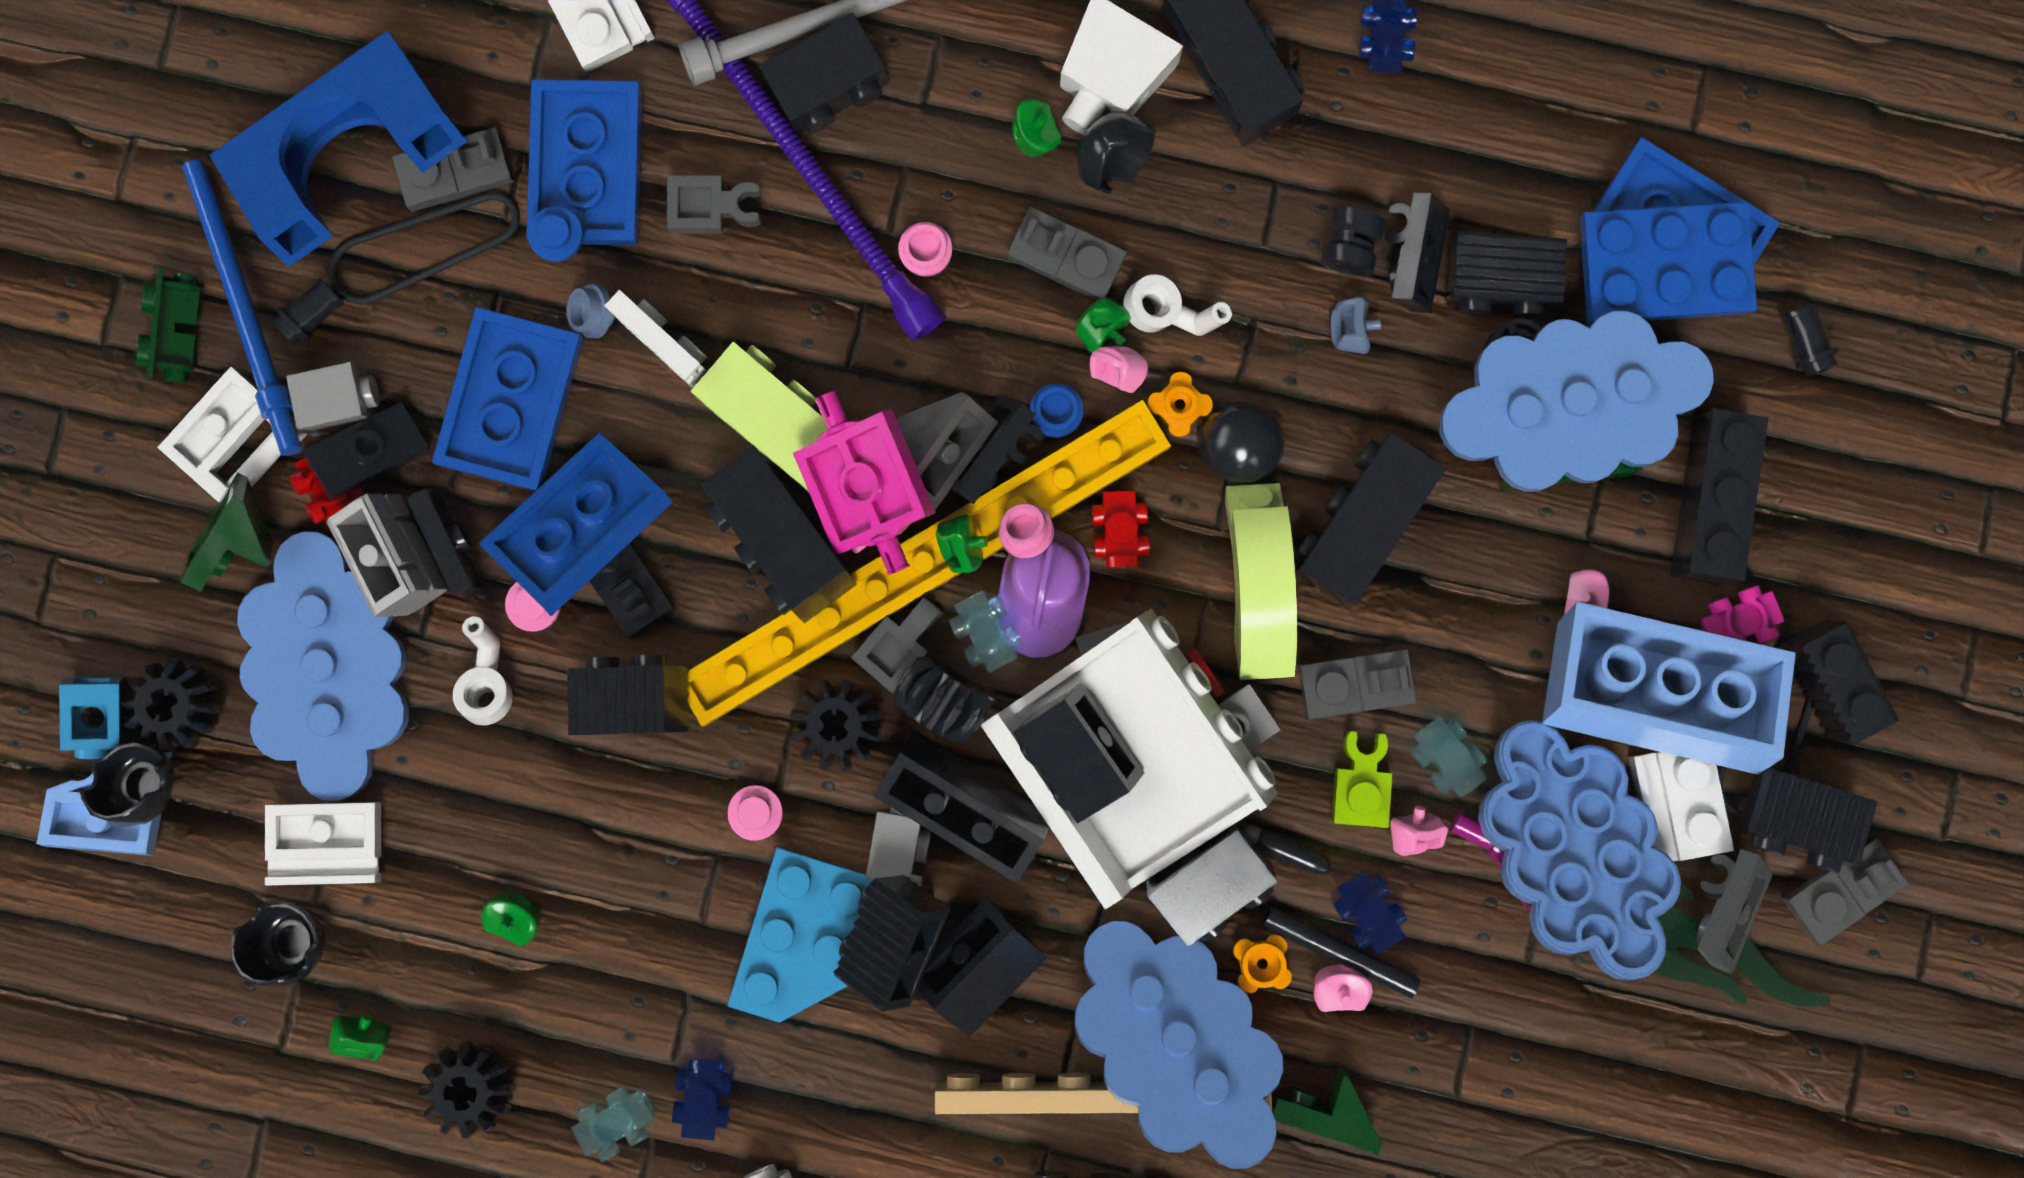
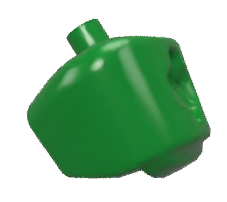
M1026 99L1018 104L1012 122V133L1016 145L1023 154L1036 158L1061 144V135L1053 119L1050 105L1047 102L1038 99Z
M1101 298L1094 302L1080 316L1075 331L1087 350L1092 354L1098 348L1104 347L1109 340L1116 346H1123L1127 340L1119 332L1130 323L1131 317L1124 306L1110 298Z
M963 514L940 523L936 530V538L941 554L948 563L949 569L953 573H971L979 569L983 561L981 547H987L988 540L986 536H976L971 516Z
M503 893L493 898L484 905L481 912L482 927L486 932L507 939L518 946L527 945L535 937L541 918V912L533 901L515 893Z
M367 1013L362 1014L361 1018L339 1015L333 1019L331 1024L328 1049L335 1055L368 1058L372 1061H377L389 1042V1029L382 1022L372 1020L373 1017Z

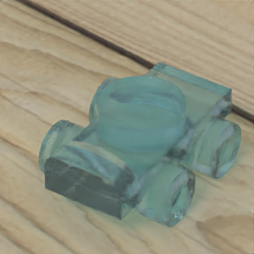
M982 590L954 605L959 615L950 619L949 622L958 639L968 634L970 635L974 644L965 648L964 652L973 668L984 663L987 671L990 673L1019 658L1014 647L1022 644V640L1013 624L1004 628L1000 618L1007 615V610L998 595L989 599L985 590Z
M1438 716L1413 735L1419 745L1410 752L1422 768L1427 767L1432 762L1439 771L1430 779L1443 795L1453 788L1459 797H1463L1487 779L1480 769L1487 762V759L1475 745L1467 749L1460 742L1467 736V733L1457 720L1452 719L1446 724L1441 716Z
M625 1086L605 1096L609 1104L605 1109L600 1111L597 1104L593 1102L576 1112L580 1122L572 1126L571 1129L586 1157L596 1152L600 1162H603L620 1152L616 1143L617 1140L626 1137L629 1145L633 1146L650 1136L645 1125L653 1122L656 1119V1114L642 1089L629 1095Z

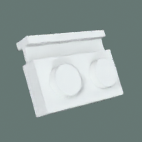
M548 0L586 74L634 50L633 46L645 40L649 42L655 39L635 0Z
M618 290L604 305L630 332L690 387L694 388L707 371L701 364L707 356L684 335L677 342L662 329L668 321L645 299L636 305L623 292Z
M1659 751L1628 757L1636 798L1648 805L1654 813L1658 825L1654 847L1668 854L1673 861H1683L1734 851L1717 765Z
M381 802L265 805V860H268V877H265V885L381 882V873H379V857H381Z

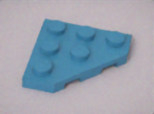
M777 847L727 1006L780 1023L847 987V985L834 976L833 971L838 967L837 962L841 959L839 956L840 945L849 932L855 928L853 923L859 918L857 913L861 910L859 908L860 896L874 879L866 878V873L786 848Z

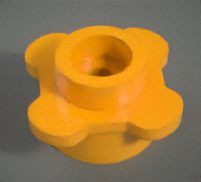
M1177 372L1171 376L1170 384L1164 390L1150 395L1147 406L1152 414L1159 415L1161 420L1168 425L1171 435L1183 437L1189 433L1190 425L1198 417L1210 414L1213 402L1209 395L1198 392L1192 385V378L1189 374ZM1177 400H1183L1185 402V407L1183 409H1177L1175 407V402Z
M1272 934L1264 941L1251 942L1249 939L1243 938L1236 942L1233 954L1239 959L1241 970L1237 983L1244 992L1254 993L1259 987L1269 988L1274 986L1277 989H1284L1290 984L1292 974L1287 969L1284 956L1288 948L1284 938ZM1259 959L1267 960L1266 968H1258L1257 962Z

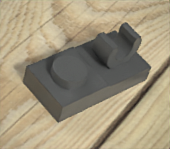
M494 127L464 136L467 141L465 144L424 173L420 171L406 153L392 156L406 207L411 212L513 183L514 179L500 131Z
M1029 207L1009 248L1007 259L1097 301L1107 297L1125 260L1127 251Z
M1408 649L1298 666L1306 720L1416 703Z
M1870 837L1866 841L1859 866L1842 865L1840 873L1822 870L1781 899L1812 944L1822 946L1864 917L1865 914L1905 888L1909 883L1879 839Z
M1742 849L1736 863L1725 855H1712L1710 861L1714 867L1720 871L1728 872V876L1721 884L1715 885L1706 881H1702L1700 884V888L1710 899L1717 902L1712 914L1707 913L1700 922L1697 931V949L1711 967L1732 974L1773 875L1760 855Z

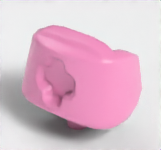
M1116 345L1104 346L1093 351L1090 358V372L1092 378L1099 379L1120 390L1134 393L1147 376L1148 364L1142 355L1131 348Z
M1585 569L1571 574L1564 615L1576 602L1602 608L1608 607L1609 583L1602 572Z
M1415 806L1414 815L1391 819L1390 827L1393 850L1402 856L1425 852L1428 848L1437 849L1443 847L1448 827L1437 815L1425 813V807Z
M1341 964L1327 966L1321 969L1315 976L1314 999L1321 1011H1362L1366 1008L1372 997L1373 987L1369 979L1361 972Z

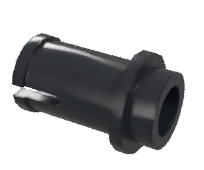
M319 278L311 288L287 309L284 310L282 307H279L276 310L279 316L272 323L296 346L302 339L305 342H309L311 337L308 334L345 303L324 280Z
M1816 304L1802 307L1781 317L1799 359V362L1795 363L1796 369H1803L1805 377L1814 376L1838 366L1835 356L1839 354L1838 348H1831L1817 313Z

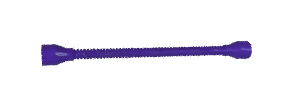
M665 0L669 2L676 13L683 15L688 25H691V29L703 41L713 39L715 43L726 40L721 32L717 31L718 29L713 21L709 20V16L706 15L701 5L697 4V0ZM741 59L723 64V71L731 79L732 84L743 95L744 100L755 111L760 121L764 122L765 128H767L769 133H772V137L776 139L777 144H780V148L784 149V153L788 155L789 160H792V164L796 166L797 171H800V175L804 176V180L808 182L809 187H812V191L816 193L818 198H821V203L824 204L826 209H829V214L832 215L834 220H837L838 225H841V230L845 231L846 236H849V240L853 242L854 247H857V251L861 253L862 258H865V262L869 264V267L874 269V274H878L877 278L882 280V289L890 298L896 321L909 339L915 342L932 332L946 318V315L932 296L910 282L903 271L895 270L896 266L891 264V259H887V254L883 253L882 248H879V243L875 242L874 237H871V233L867 231L866 226H863V222L859 220L858 215H855V211L850 210L851 206L847 204L846 199H842L843 195L839 193L837 188H834V183L831 182L829 177H826V172L823 171L821 166H818L817 161H814V156L810 155L809 150H806L802 140L798 139V135L794 133L793 128H790V124L786 123V119L782 117L781 112H778V108L770 101L769 96L758 85L757 80L750 74V71L742 63Z

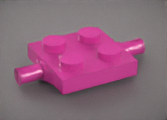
M837 390L831 391L814 399L828 430L823 432L815 443L793 452V455L835 555L847 552L858 546L876 545L889 576L910 567L897 535L902 534L911 523L936 512L893 409L881 411L864 420L848 421L837 395Z

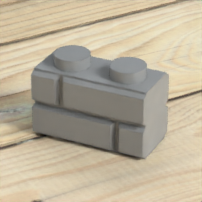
M365 494L329 517L326 521L374 618L389 617L391 615L407 616L448 590L415 522H411L409 519L410 513L401 495L386 494L384 496L382 494Z

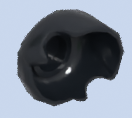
M1120 111L1108 113L1097 119L1083 134L1078 146L1077 169L1079 178L1086 185L1107 194L1112 192V188L1108 185L1109 181L1131 182L1146 162L1153 148L1156 130L1141 119Z
M1244 401L1223 403L1212 410L1209 415L1205 416L1197 431L1198 454L1201 461L1221 479L1233 484H1255L1273 473L1284 455L1285 440L1282 436L1283 430L1278 421L1266 409L1257 404Z
M135 741L116 746L101 761L94 762L91 766L94 776L92 785L89 789L81 790L80 792L82 802L89 814L122 827L146 824L160 815L168 805L173 791L175 771L171 760L162 750Z
M280 902L259 906L254 916L246 924L234 929L231 939L230 959L241 977L258 986L290 985L308 976L323 956V948L325 946L324 928L313 911L295 902Z

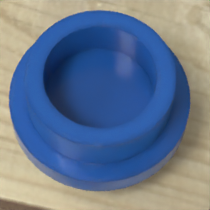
M552 206L544 208L534 215L529 223L527 236L531 248L538 256L547 261L561 262L574 256L580 249L583 242V228L579 219L571 211L563 207Z
M1053 383L1040 388L1034 394L1030 403V410L1036 414L1031 420L1032 424L1037 426L1043 435L1048 437L1061 438L1070 435L1078 428L1083 418V403L1080 396L1074 389L1064 384Z

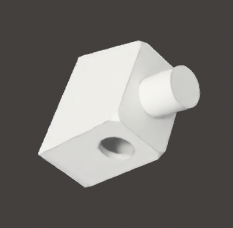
M1090 0L1061 72L1060 87L1075 97L1063 115L1062 120L1071 129L1083 135L1088 127L1099 119L1102 114L1106 115L1114 111H1120L1134 115L1174 71L1180 61L1183 45L1108 0Z

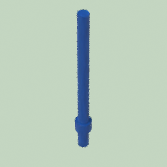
M190 160L184 163L182 168L259 390L255 394V399L261 417L269 419L280 454L282 456L294 455L302 450V445L291 416L293 407L288 387L281 385L205 164L202 160Z

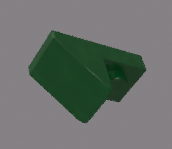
M238 472L186 555L180 580L181 583L202 591L211 574L218 577L222 576L234 553L261 566H269L273 543L248 477Z
M1339 1065L1335 1070L1324 1106L1319 1105L1320 1096L1293 1086L1288 1087L1287 1094L1275 1090L1271 1093L1272 1114L1276 1122L1379 1155L1382 1143L1348 1075Z

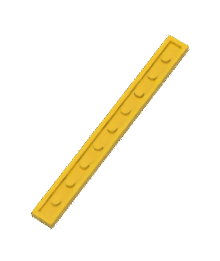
M1141 400L980 496L974 504L969 503L900 544L910 567L888 576L887 569L880 556L851 573L850 575L857 585L805 624L790 611L690 669L686 676L689 682L687 686L689 692L687 701L700 725L705 727L881 622L886 616H891L961 574L953 573L941 554L936 538V530L940 523L963 514L971 516L976 536H986L988 540L987 547H981L984 560L1004 548L999 538V527L1003 516L1012 507L1020 504L1035 505L1044 509L1050 518L1053 519L1170 449V443L1145 402Z

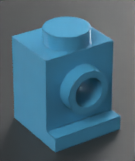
M64 677L59 684L60 751L74 750V756L78 759L104 758L116 746L122 745L123 711L120 702H122L123 677ZM89 707L99 708L104 714V721L98 725H90L83 719V711Z

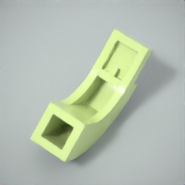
M1280 483L1226 486L1225 505L1232 545L1235 580L1234 644L1240 680L1295 677L1297 651L1295 564L1288 506L1284 507Z

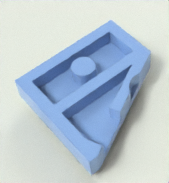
M164 752L171 760L172 752ZM93 773L84 780H71L46 790L36 844L53 848L154 856L161 814L146 824L124 827L90 815L81 800L80 792L91 787L94 778Z

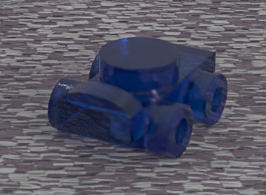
M1372 0V5L1362 6L1360 26L1370 27L1369 37H1360L1358 57L1368 59V72L1400 74L1402 61H1413L1415 40L1403 38L1404 30H1415L1417 8H1405L1406 0Z
M1362 871L1336 887L1341 898L1333 902L1332 905L1343 922L1352 916L1357 921L1359 926L1351 930L1350 934L1361 950L1371 944L1379 955L1406 937L1400 925L1407 922L1408 919L1396 902L1388 907L1383 901L1382 897L1389 894L1390 890L1379 874L1369 879L1366 872Z
M690 1058L688 1069L678 1068L676 1090H683L686 1093L683 1102H674L672 1123L682 1124L681 1137L714 1141L716 1128H728L730 1107L720 1106L719 1099L720 1094H732L734 1073L722 1072L724 1061Z

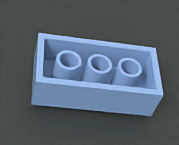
M1576 602L1557 623L1542 724L1758 775L1784 757L1795 652Z

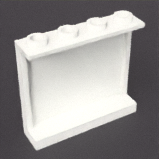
M1152 609L1136 617L1122 629L981 725L1105 910L1123 899L1131 889L1257 809L1261 811L1266 808L1278 794L1273 787L1276 784L1275 777L1267 763L1261 757H1253L1241 740L1244 734L1237 719L1228 710L1224 709L1221 711L1209 693L1212 687L1204 671L1196 663H1188L1177 647L1180 640L1174 627L1165 617H1157ZM1082 682L1145 773L1128 794L1077 824L1069 811L1064 810L1056 803L1051 792V786L1039 768L1029 763L1023 756L1019 747V740L1013 732L1032 713Z

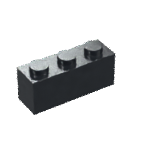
M1163 0L1162 14L1180 44L1183 45V49L1242 147L1298 114L1304 101L1301 96L1305 92L1302 81L1291 65L1284 67L1274 51L1277 48L1276 39L1264 20L1256 21L1246 5L1250 0Z
M1712 409L1694 418L1671 577L1719 585L1745 581L1769 417Z
M1392 432L1383 438L1380 444L1373 439L1368 442L1353 465L1361 470L1360 474L1350 488L1344 484L1338 487L1323 510L1331 515L1330 519L1320 533L1311 529L1294 553V556L1301 560L1295 570V574L1347 609L1358 603L1446 470L1445 467Z
M754 445L700 484L712 500L704 508L722 532H725L730 527L734 530L742 541L734 547L735 551L753 574L762 569L772 584L766 587L764 591L783 616L792 611L805 624L857 585Z
M913 730L874 794L875 798L1015 883L1018 882L1039 850L1049 830L1048 824L1031 800L916 730Z

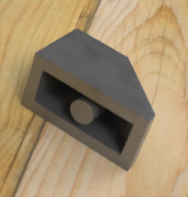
M963 392L896 418L934 510H936L998 423Z

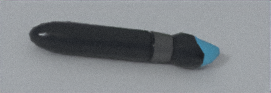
M1243 818L1239 820L1240 824L1263 853L1313 874L1324 875L1332 871L1330 863L1315 851L1268 830L1261 829V827L1250 823L1247 824Z

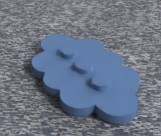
M1612 311L1596 319L1589 327L1570 319L1556 320L1543 327L1533 340L1521 336H1504L1490 343L1478 356L1474 367L1476 387L1456 394L1443 407L1439 418V434L1445 447L1457 457L1468 461H1483L1494 458L1501 478L1511 487L1524 492L1541 491L1556 484L1563 475L1580 483H1594L1608 477L1618 467L1619 463L1631 467H1643L1664 459L1674 448L1678 437L1677 415L1700 406L1709 396L1714 383L1713 368L1708 357L1694 345L1686 342L1658 344L1651 325L1640 315L1629 311Z
M301 532L289 537L280 545L274 557L273 572L275 582L255 587L243 598L238 608L237 624L241 636L252 647L240 665L239 678L243 689L251 698L258 702L251 716L250 733L257 748L264 755L274 760L296 761L301 784L311 795L321 800L343 801L356 796L367 786L373 771L372 750L393 744L402 736L408 724L409 707L404 694L395 685L406 667L407 654L403 643L388 630L395 616L374 618L336 540L319 532Z
M1528 720L1515 724L1500 736L1495 745L1494 762L1502 783L1486 793L1479 805L1478 815L1479 824L1484 836L1490 844L1505 852L1501 863V877L1504 886L1511 895L1531 904L1529 917L1534 936L1545 948L1554 953L1564 955L1588 950L1601 971L1614 979L1630 981L1649 976L1659 968L1666 952V938L1657 917L1674 906L1680 894L1681 878L1676 864L1668 854L1654 847L1658 826L1654 813L1647 804L1627 795L1628 776L1626 769L1613 752L1595 745H1586L1570 750L1558 730L1552 726L1542 724L1541 721Z
M1112 921L1099 926L1089 936L1084 948V968L1093 987L1080 998L1075 1010V1031L1080 1042L1091 1053L1105 1058L1104 1082L1108 1091L1117 1100L1128 1105L1138 1106L1139 1126L1144 1137L1156 1148L1166 1152H1185L1202 1143L1207 1152L1218 1163L1229 1168L1247 1169L1259 1164L1270 1153L1276 1138V1121L1264 1099L1279 1084L1283 1073V1056L1277 1043L1267 1033L1251 1027L1252 1004L1247 994L1237 985L1217 980V963L1212 952L1201 941L1197 940L1188 947L1180 936H1173L1155 945L1139 926L1129 922Z

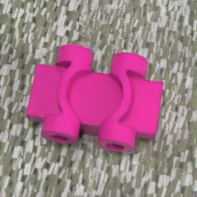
M1759 585L1738 592L1741 601L1739 604L1731 605L1729 597L1708 604L1711 615L1699 619L1701 627L1705 632L1747 641L1745 637L1755 634L1758 643H1763L1780 636L1776 625L1785 621L1773 592L1769 591L1762 594Z

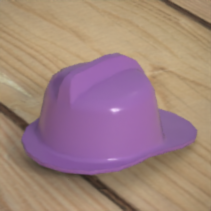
M1054 529V537L1051 544L1041 554L1031 558H1018L1009 553L1006 558L996 605V623L1004 641L1014 651L1028 657H1049L1063 651L1075 639L1080 627L1090 580V562L1083 546L1071 535Z

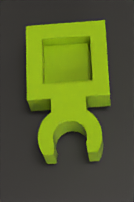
M1347 731L1343 746L1347 757L1351 760V770L1335 768L1331 823L1389 828L1393 773L1377 772V763L1387 753L1386 734H1375L1374 749L1368 754H1363L1356 745L1358 739L1357 732Z

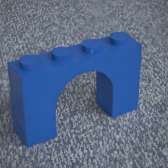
M388 30L210 154L211 159L258 238L288 268L333 237L309 196L307 179L315 157L335 136L348 129L362 125L386 127L396 143L422 173L467 142L414 62Z

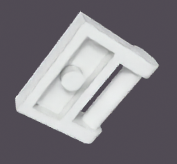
M230 367L157 447L218 502L223 497L237 472L248 477L250 485L253 487L281 456L272 431L227 482L216 474L265 420L261 417L255 399V394L259 391L258 387L233 367ZM292 417L301 442L307 433L297 429L295 419Z

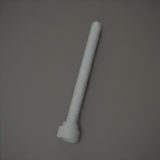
M840 0L715 43L713 39L703 41L701 37H697L680 43L679 50L687 74L692 84L696 86L715 79V73L722 71L723 64L821 31L851 13H854L855 17L858 18L908 0Z

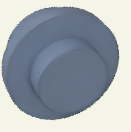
M587 284L582 289H575L568 299V323L574 331L581 332L586 338L602 337L614 321L615 316L604 306L611 299L604 286Z

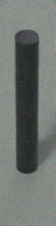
M1272 906L1264 918L1263 927L1345 967L1357 970L1364 976L1411 999L1419 988L1420 978Z

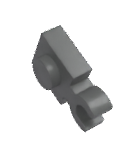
M668 175L667 230L669 233L724 234V218H733L739 225L744 227H756L761 224L760 214L756 212L745 213L740 210V204L747 197H762V190L758 184L743 182L733 187L731 191H724V179L721 175Z

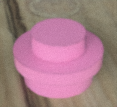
M916 223L906 229L900 238L898 250L901 262L907 270L915 275L924 277L936 275L943 271L951 260V239L948 233L935 223Z
M1020 504L1009 509L1003 516L999 527V538L1003 547L1008 553L1018 558H1031L1041 554L1049 547L1054 537V525L1049 514L1044 509L1030 504Z
M517 582L510 588L505 600V609L510 621L518 628L526 631L536 632L550 627L558 618L561 610L560 608L550 616Z
M754 785L739 790L732 797L728 806V821L731 828L736 834L747 840L756 841L771 836L782 822L783 807L781 801L772 790L764 786Z

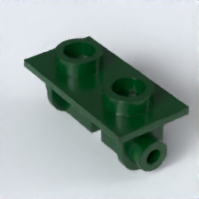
M158 267L155 282L144 280L141 313L152 314L150 335L139 334L136 366L147 367L145 380L147 382H151L153 370L164 371V381L186 383L187 374H192L194 369L193 356L196 335L176 333L174 329L175 323L197 325L201 287L196 286L197 277L191 274L174 273L173 282L162 280L163 268Z

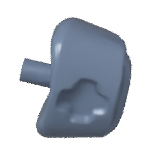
M1360 296L1342 300L1336 304L1335 309L1332 311L1331 337L1333 345L1338 350L1367 354L1370 351V342L1366 330H1381V319L1367 320L1369 302L1365 297Z

